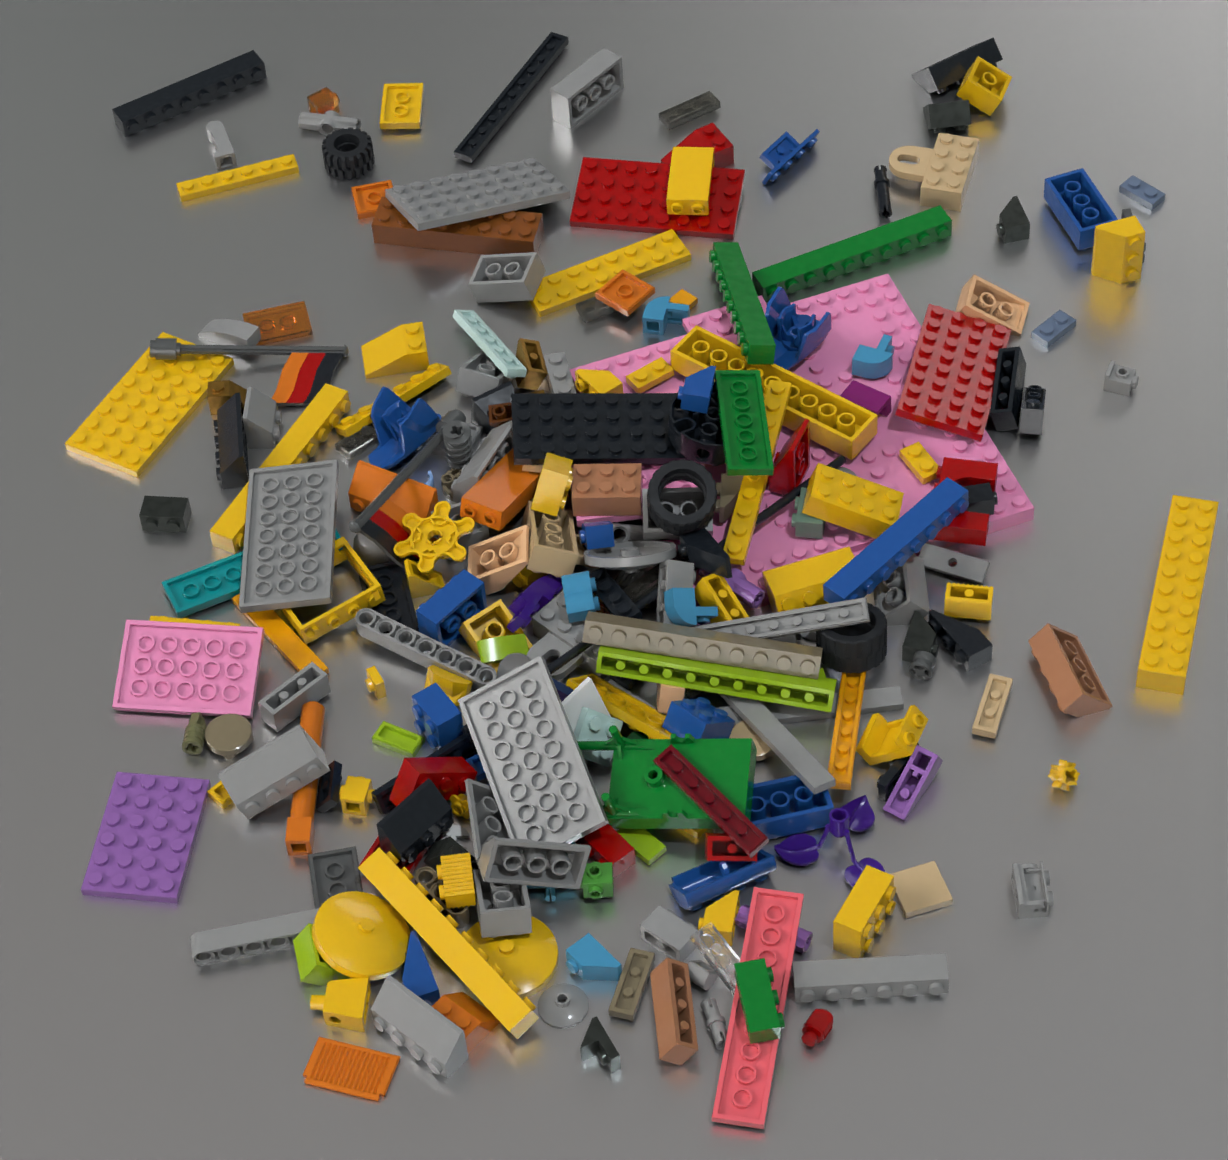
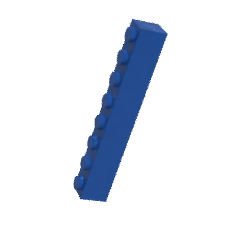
M948 477L823 584L824 600L828 603L864 598L867 594H871L878 584L883 580H887L891 573L898 567L903 566L910 556L918 553L926 542L934 539L942 528L950 525L958 514L966 511L969 506V490Z

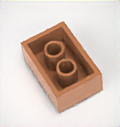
M642 463L573 464V516H642Z

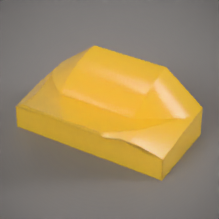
M431 665L427 670L424 688L437 683L457 707L460 706L458 700L470 694L473 682L435 665Z

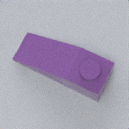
M917 745L883 810L905 821L932 783L943 760L937 754Z

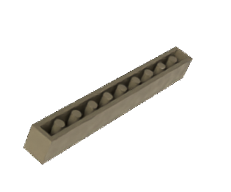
M588 611L585 619L582 639L584 643L818 679L823 650L821 647Z

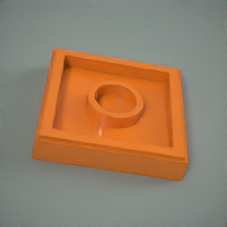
M391 180L351 187L358 219L375 216L381 197H385V189L393 187Z
M622 269L595 293V298L628 317L655 294V287Z

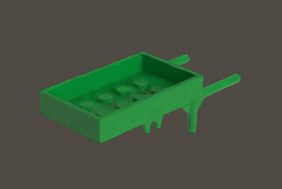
M615 725L609 727L612 738L607 741H577L581 751H614L609 794L603 793L601 795L604 803L603 809L609 825L613 829H721L663 773L660 767L654 764L653 760L670 745L675 747L751 821L757 748L752 738L695 739L689 733L685 734V738L671 734V739H628L621 735Z

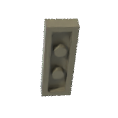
M630 948L608 1010L609 1016L634 1021L655 961V953Z

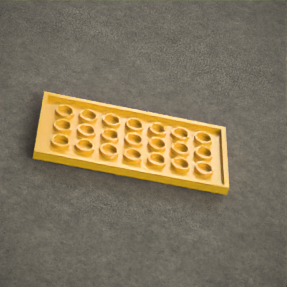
M162 332L157 337L177 338V343H181L184 345H196L194 343L172 336L165 332ZM149 347L64 443L66 450L138 478L207 397L208 382L221 381L234 365L233 358L223 354H181V356H177V360H156L155 357H150Z

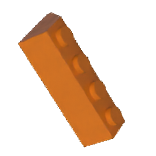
M359 460L348 492L350 507L358 512H363L397 474ZM407 478L390 496L389 500L407 513H415L420 518H427L431 516V511H434V507L438 503L436 488Z

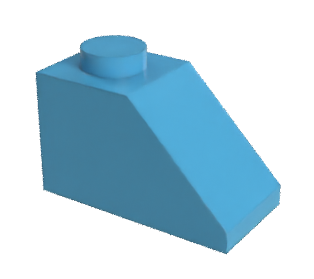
M590 933L566 949V966L573 974L577 973L583 980L619 981L622 973L621 963Z

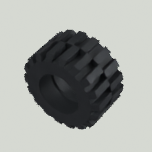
M341 128L338 131H333L332 134H328L326 139L323 140L324 166L333 177L351 180L352 178L366 175L373 168L372 165L375 163L371 137L367 135V132L361 131L358 128Z

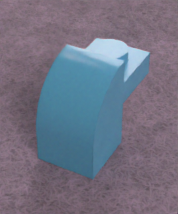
M670 296L653 299L646 305L642 316L643 333L664 335L667 324L682 325V319L690 317L689 305L671 303Z
M884 334L876 349L859 345L852 358V375L876 379L890 373L893 369V354L895 347L892 346V336Z
M671 588L664 592L665 611L670 621L675 625L694 627L697 624L710 623V619L718 616V607L696 606L695 588Z

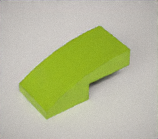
M525 634L500 636L477 641L480 660L484 664L500 663L509 654L522 653L527 655L529 651Z

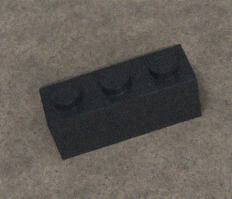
M428 778L376 824L381 849L385 853L390 851L400 861L397 865L403 868L409 863L414 862L418 855L426 847H430L443 832L448 831L454 823L451 806L435 784Z

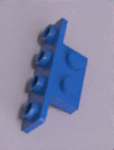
M816 129L801 144L787 131L759 157L771 169L762 183L766 185L770 180L774 182L781 175L780 171L782 169L786 171L794 163L792 161L794 158L798 160L806 152L804 150L806 147L810 149L818 141L816 137L820 131Z

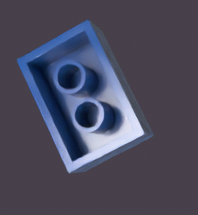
M465 569L458 575L453 576L450 582L443 588L438 589L429 600L422 603L416 610L419 632L450 646L461 636L458 629L462 623L487 608L484 582Z

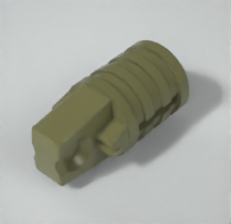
M200 712L192 713L189 723L185 728L182 750L189 755H198L203 751L204 734L207 725Z

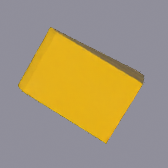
M409 559L404 561L406 578L412 599L433 595L438 589L445 586L442 573L433 570L430 574H423L418 570V563Z

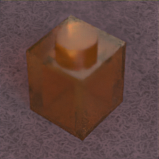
M327 87L307 96L310 113L324 114L328 110L340 112V99L338 95Z

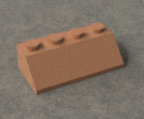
M1047 623L1028 640L1032 648L1031 653L1038 660L1041 666L1040 671L1047 678L1048 687L1058 701V708L1064 714H1070L1078 718L1113 707L1078 636Z

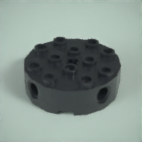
M715 382L707 414L680 409L681 400L677 399V393L670 403L668 437L673 447L687 457L688 460L712 466L725 464Z

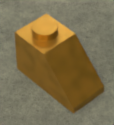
M520 338L517 344L516 358L526 367L527 372L525 377L515 378L517 387L537 390L548 374L539 341Z
M230 380L208 382L207 399L211 415H217V410L235 393L239 392L244 410L247 389Z

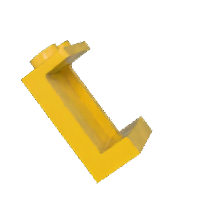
M916 705L909 706L904 718L887 722L880 713L872 714L856 747V752L870 766L912 756L929 719Z

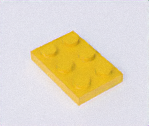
M423 83L384 84L379 123L380 129H420L424 94Z

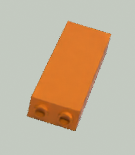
M512 448L461 497L460 516L464 518L470 517L474 522L500 531L527 505L528 501L533 499L540 473L522 471V465H514Z

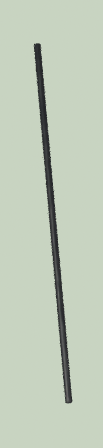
M840 455L826 466L838 469L846 463V459ZM810 478L759 513L755 528L792 502L796 496H800L801 487L807 488ZM726 538L718 543L723 549ZM658 587L634 603L639 610H642L657 599ZM581 641L548 665L550 674L552 675L593 644ZM467 724L464 725L461 730L467 736L470 734Z

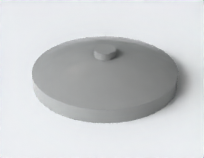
M660 540L614 543L615 547L584 551V562L589 566L602 569L625 570V573H636L639 571L638 569L654 566L674 558L677 555L676 544Z

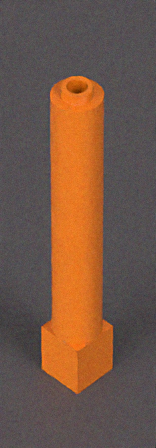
M310 701L301 707L300 725L321 748L325 708L319 702ZM318 778L292 793L290 817L287 819L285 838L288 855L313 854L315 836L314 815Z

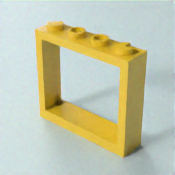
M344 536L335 540L334 566L348 560L363 579L368 589L304 625L301 624L291 608L281 609L306 645L355 618L359 610L373 608L386 600L381 585Z

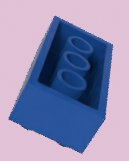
M1083 168L1045 179L1044 199L1078 250L1093 247L1095 226L1118 220Z
M796 775L754 784L751 822L768 839L825 827L826 824H829V813L834 809L828 789L814 794Z

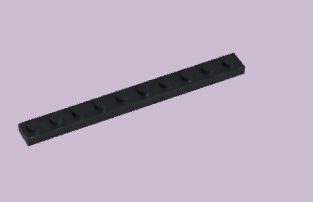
M550 32L454 150V158L470 163L477 158L568 45V37Z

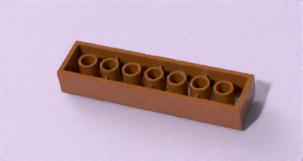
M381 197L372 222L374 243L492 255L538 253L544 234L542 213L510 211L418 231L386 197Z

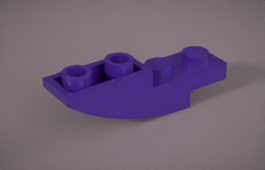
M549 574L539 578L527 587L508 607L514 613V616L507 625V628L512 633L520 627L524 629L532 620L530 615L532 616L535 612L540 611L555 598L553 595H557L563 588L562 578Z

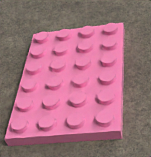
M126 619L112 708L119 711L192 715V713L200 712L202 716L215 717L224 714H238L246 719H252L265 630L263 627Z

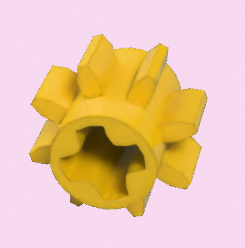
M1059 759V765L1051 764L1048 777L1053 781L1052 787L1069 791V785H1077L1076 782L1080 773L1075 769L1076 764Z

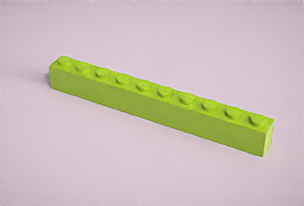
M600 645L598 650L596 673L830 713L837 679L818 676V679L603 645Z

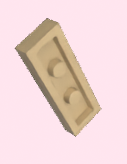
M989 674L972 727V734L996 739L1013 685L1012 678Z

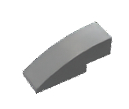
M234 319L211 320L198 333L199 337L218 345H256L261 340L259 326Z

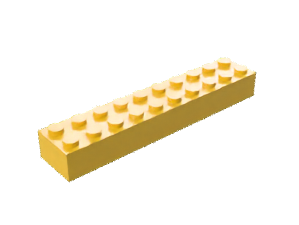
M697 325L670 350L671 367L674 371L686 377L710 366H716V370H760L764 399L770 380L791 382L792 390L782 425L796 431L805 419H809L810 439L850 460H853L877 434V414L776 364H747L745 356L741 355L740 346Z
M1178 495L1172 496L1138 665L1136 687L1180 695L1184 694L1219 502Z

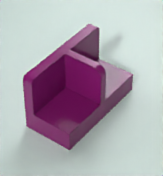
M855 380L840 395L877 415L881 414L887 417L892 411L890 395Z

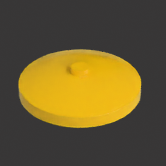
M348 891L330 897L320 906L312 924V938L320 956L333 969L350 978L369 977V981H375L393 975L403 966L406 960L410 930L403 916L386 900L366 892Z
M531 916L532 933L498 936L496 938H482L478 921L467 931V934L474 940L471 945L475 949L479 946L490 957L487 962L491 966L496 963L505 973L502 978L506 982L511 980L521 990L518 995L522 999L537 994L548 985L557 970L559 954L557 942L552 931L542 921Z

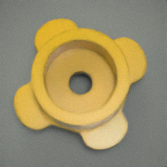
M451 795L452 813L469 819L467 795Z

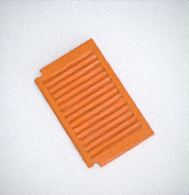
M319 1037L303 1073V1076L306 1078L304 1083L378 1102L380 1096L384 1097L386 1095L401 1056Z

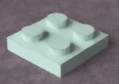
M582 707L574 735L577 741H607L612 738L609 727L615 725L621 731L623 721ZM581 751L584 759L609 767L614 752Z

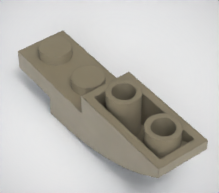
M727 470L726 474L721 473V483L716 482L717 496H720V499H717L715 513H719V522H724L734 512L743 476H727Z

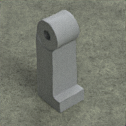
M220 121L209 122L206 125L209 142L214 144L217 151L213 153L217 170L221 171L236 167L235 152L223 123Z

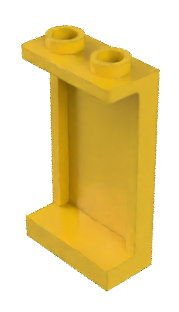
M673 147L666 198L668 214L709 215L712 169L715 164L714 148Z

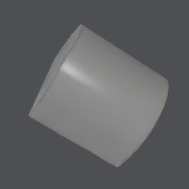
M701 960L688 962L690 981L704 990L710 989L717 980L719 971Z

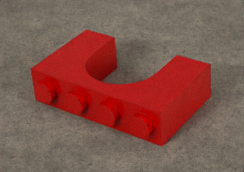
M944 457L942 466L937 468L936 479H939V483L935 482L934 488L948 477L962 487L990 483L992 491H995L998 463ZM969 511L960 513L953 519L950 525L942 528L932 540L986 546L989 514Z

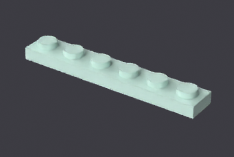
M454 310L453 318L459 326L465 330L468 336L474 340L477 346L482 349L505 377L515 379L516 377L526 376V367L474 310Z

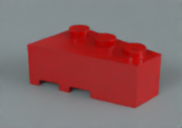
M463 757L404 758L389 799L397 807L429 778L445 800H449L453 794L457 796L459 794H467L465 780L467 778L475 780L477 771Z

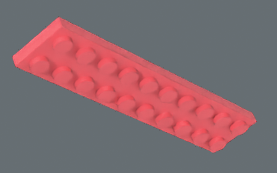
M754 887L740 962L765 958L766 966L771 967L773 971L774 982H771L772 990H777L779 1005H776L777 1013L782 1012L784 1017L804 894ZM737 983L712 1113V1122L764 1129L780 1039L750 1044Z

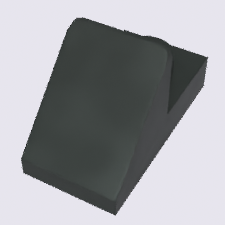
M598 1017L592 1018L580 1047L581 1060L585 1061L598 1055L602 1065H607L611 1073H614L621 1069L620 1055Z

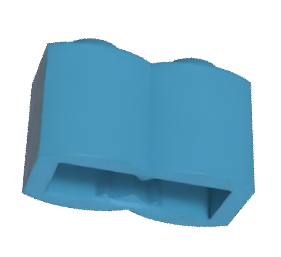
M589 571L561 576L569 623L585 620L588 611L596 612L600 610L598 596L594 597L593 591H597L595 577L590 578Z

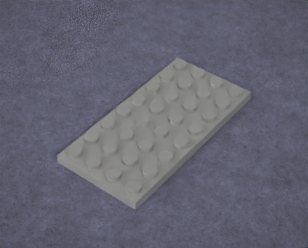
M526 158L520 162H507L505 165L488 166L486 169L481 170L473 169L467 173H454L443 178L434 177L428 181H415L404 186L396 185L390 189H385V197L418 231L570 199V191L535 158Z
M338 460L249 470L239 598L241 613L332 603L339 476Z
M541 655L458 700L510 839L571 844L609 824L546 661Z

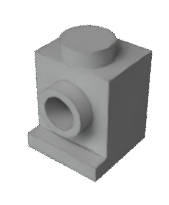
M1111 360L1105 374L1103 391L1129 397L1132 388L1136 389L1139 376H1136V369L1115 365V361Z

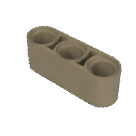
M431 867L419 868L414 874L415 884L420 882L429 892L426 897L430 901L433 898L437 900L444 908L441 913L445 917L448 914L452 916L459 924L457 929L466 927L470 922L469 907L461 906L460 908L447 909L445 900H440L439 885H443V879L438 880L437 872Z

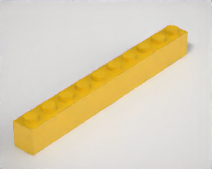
M325 383L259 468L307 463L315 455L321 443L326 441L331 430L338 425L342 416L349 411L351 402L348 391ZM249 481L209 531L214 547L236 554L244 546Z
M379 847L358 869L518 1040L539 1019L538 1015L534 1012L537 1007L527 997L522 999L518 995L521 990L511 980L506 982L502 978L505 973L496 963L491 966L487 962L490 957L480 946L475 949L471 945L474 940L464 930L460 933L456 929L459 924L450 914L445 917L441 913L444 908L437 900L433 898L430 901L426 897L429 892L421 883L418 882L415 885L411 881L414 876L405 867L400 869L396 865L400 861L390 851L385 853Z

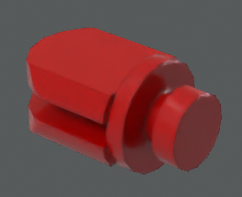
M815 1009L811 1013L802 1029L803 1035L801 1039L804 1044L813 1047L816 1043H821L825 1040L833 1027V1015L829 1011Z

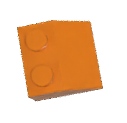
M464 992L445 994L432 1006L464 1030L468 1054L500 1023L488 1009Z

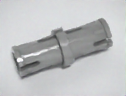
M710 998L711 1005H709L708 999H705L700 1004L707 1020L705 1025L712 1034L716 1049L721 1050L722 1046L720 1043L725 1047L726 1021L719 1012L716 999Z

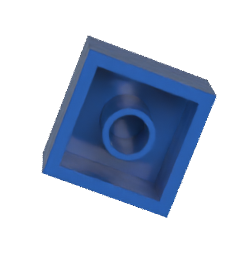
M437 683L412 695L413 706L411 709L416 719L414 726L420 734L423 733L426 736L427 742L432 749L436 748L438 750L463 734L461 730L463 727L461 711Z
M698 697L697 699L671 701L662 727L680 738H685V734L690 733L695 739H724L730 737L735 720L730 718L726 711L710 705L711 702L709 700Z

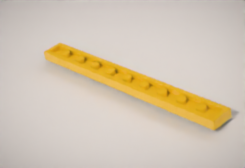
M770 380L764 399L772 459L792 390L791 382ZM769 475L743 476L723 549L729 555L731 564L745 566Z

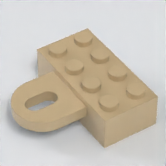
M939 133L934 149L918 146H902L895 149L889 156V169L892 174L899 178L922 182L920 192L921 206L936 207L940 205L943 209L961 212L978 160L979 139ZM903 160H904V161H911V162H916L917 164H908V163H902V162H899V161H903Z
M528 501L521 522V526L526 524L529 526V562L526 565L527 569L535 573L552 574L558 578H561L563 575L573 574L576 564L599 569L598 567L589 566L584 562V551L587 549L584 547V544L580 543L579 535L575 534L572 510L559 509L557 517L530 509L532 501Z

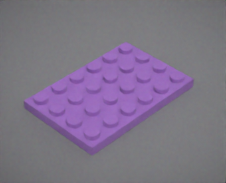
M117 772L81 887L82 895L178 904L207 802V791L211 788L210 780Z

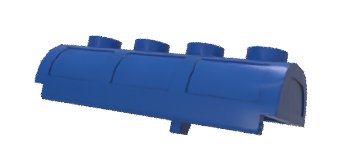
M761 849L757 852V861H708L671 877L673 883L669 884V888L679 906L685 910L694 911L701 908L703 902L708 900L717 901L724 897V893L728 891H740L746 888V884L753 880L759 882L769 877L768 874L777 869L775 857Z

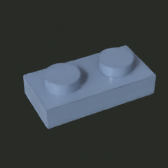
M1133 175L1119 186L1120 193L1151 211L1165 200V193Z
M1059 310L1031 332V338L1048 348L1076 326V319Z

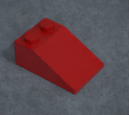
M713 122L694 130L676 146L714 148V167L725 168L734 164V146ZM672 150L661 159V163L671 164Z
M805 419L786 441L781 452L776 453L773 465L774 472L773 475L768 476L767 480L769 481V491L786 495L802 483L810 467L809 419Z

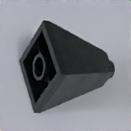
M511 381L472 398L471 423L482 426L483 432L487 435L493 428H496L489 424L488 405L511 402V394H515Z

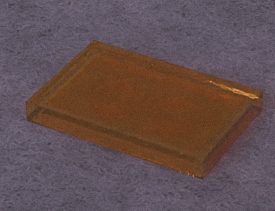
M305 301L242 314L244 322L259 326L261 340L256 345H266L313 335Z

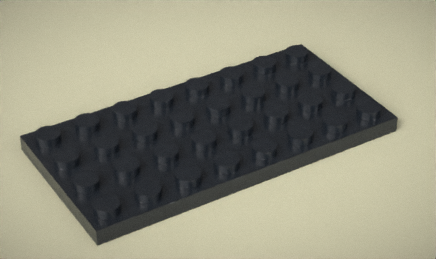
M677 393L511 394L514 465H543L547 452L572 459V465L667 464L672 460H688L687 457L673 447L668 437L670 403Z

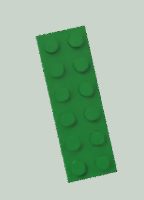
M716 370L715 385L727 476L773 475L774 466L760 370Z

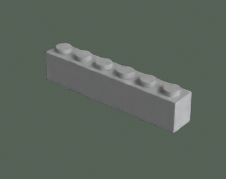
M946 953L794 961L795 1001L812 1002L814 1000L837 1001L850 998L860 1000L869 997H913L924 994L940 995L948 993L949 974Z

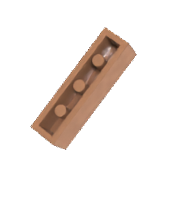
M666 958L650 973L659 1059L681 1066L698 1051L689 968L687 963Z

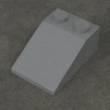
M481 350L459 367L455 391L462 393L465 397H477L509 381L512 383L513 379L505 377L500 369Z

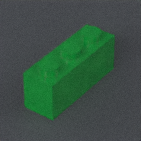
M765 958L735 963V979L750 1044L780 1039L781 1028H785L782 1012L777 1013L776 1005H779L777 990H772L771 982H774L772 968L766 966Z

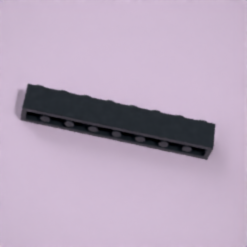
M254 50L112 109L115 124L124 136L128 137L267 78L264 62Z

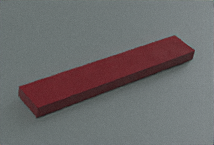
M670 745L653 760L654 764L660 767L663 773L750 858L770 842L768 837L675 747Z

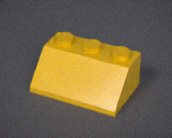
M1135 215L1095 226L1091 267L1093 276L1120 284L1141 279L1146 232Z

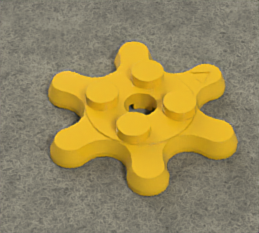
M447 501L438 502L434 507L433 514L427 518H420L415 513H408L402 518V523L411 530V535L408 539L395 544L393 548L394 553L400 558L418 555L420 559L417 567L423 574L432 573L435 563L439 559L451 558L456 562H463L466 559L467 551L465 547L458 544V540L462 536L473 532L475 522L470 517L457 521L451 520L449 518L451 506ZM435 535L441 536V538L433 543L430 541Z

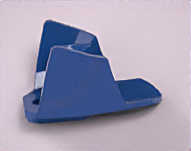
M780 286L767 303L765 317L776 344L774 364L789 370L824 341L831 330V313L826 312L820 321L816 320L815 314H812L811 317L809 315L796 314V304L793 303L791 305L784 288Z
M383 386L371 410V419L375 427L379 446L368 455L370 463L385 470L395 466L415 451L436 431V424L442 419V416L435 413L421 398H418L411 408L393 391Z

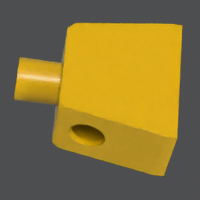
M369 977L329 981L325 995H311L310 1009L323 1010L325 1024L328 1026L365 1032L371 997Z

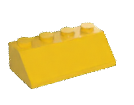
M844 547L762 571L772 613L828 604L824 600L823 584L854 558L850 547Z

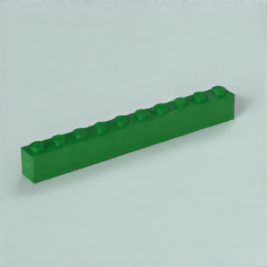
M939 205L752 272V281L757 295H762L765 302H769L779 286L784 288L788 295L945 239L952 234V220Z
M713 242V250L709 251V262L712 263L713 273H716L719 291L723 293V303H726V311L730 313V323L734 324V334H737V343L741 345V355L745 356L747 364H774L776 344L739 243Z

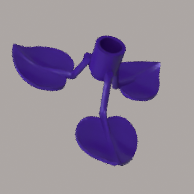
M866 795L848 802L841 808H835L830 811L829 824L825 825L824 833L818 844L811 835L801 833L792 835L780 844L774 845L775 852L784 861L793 865L805 866L818 860L819 853L817 850L822 848L828 833L831 832L837 838L844 836L846 838L851 861L854 864L845 870V880L850 886L854 887L866 865L885 872L883 866L875 859L864 858L857 862L850 839L849 828L854 832H862L871 828L875 822V815Z

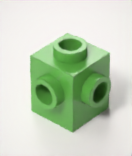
M591 862L586 864L580 888H583L584 898L614 897L612 862Z

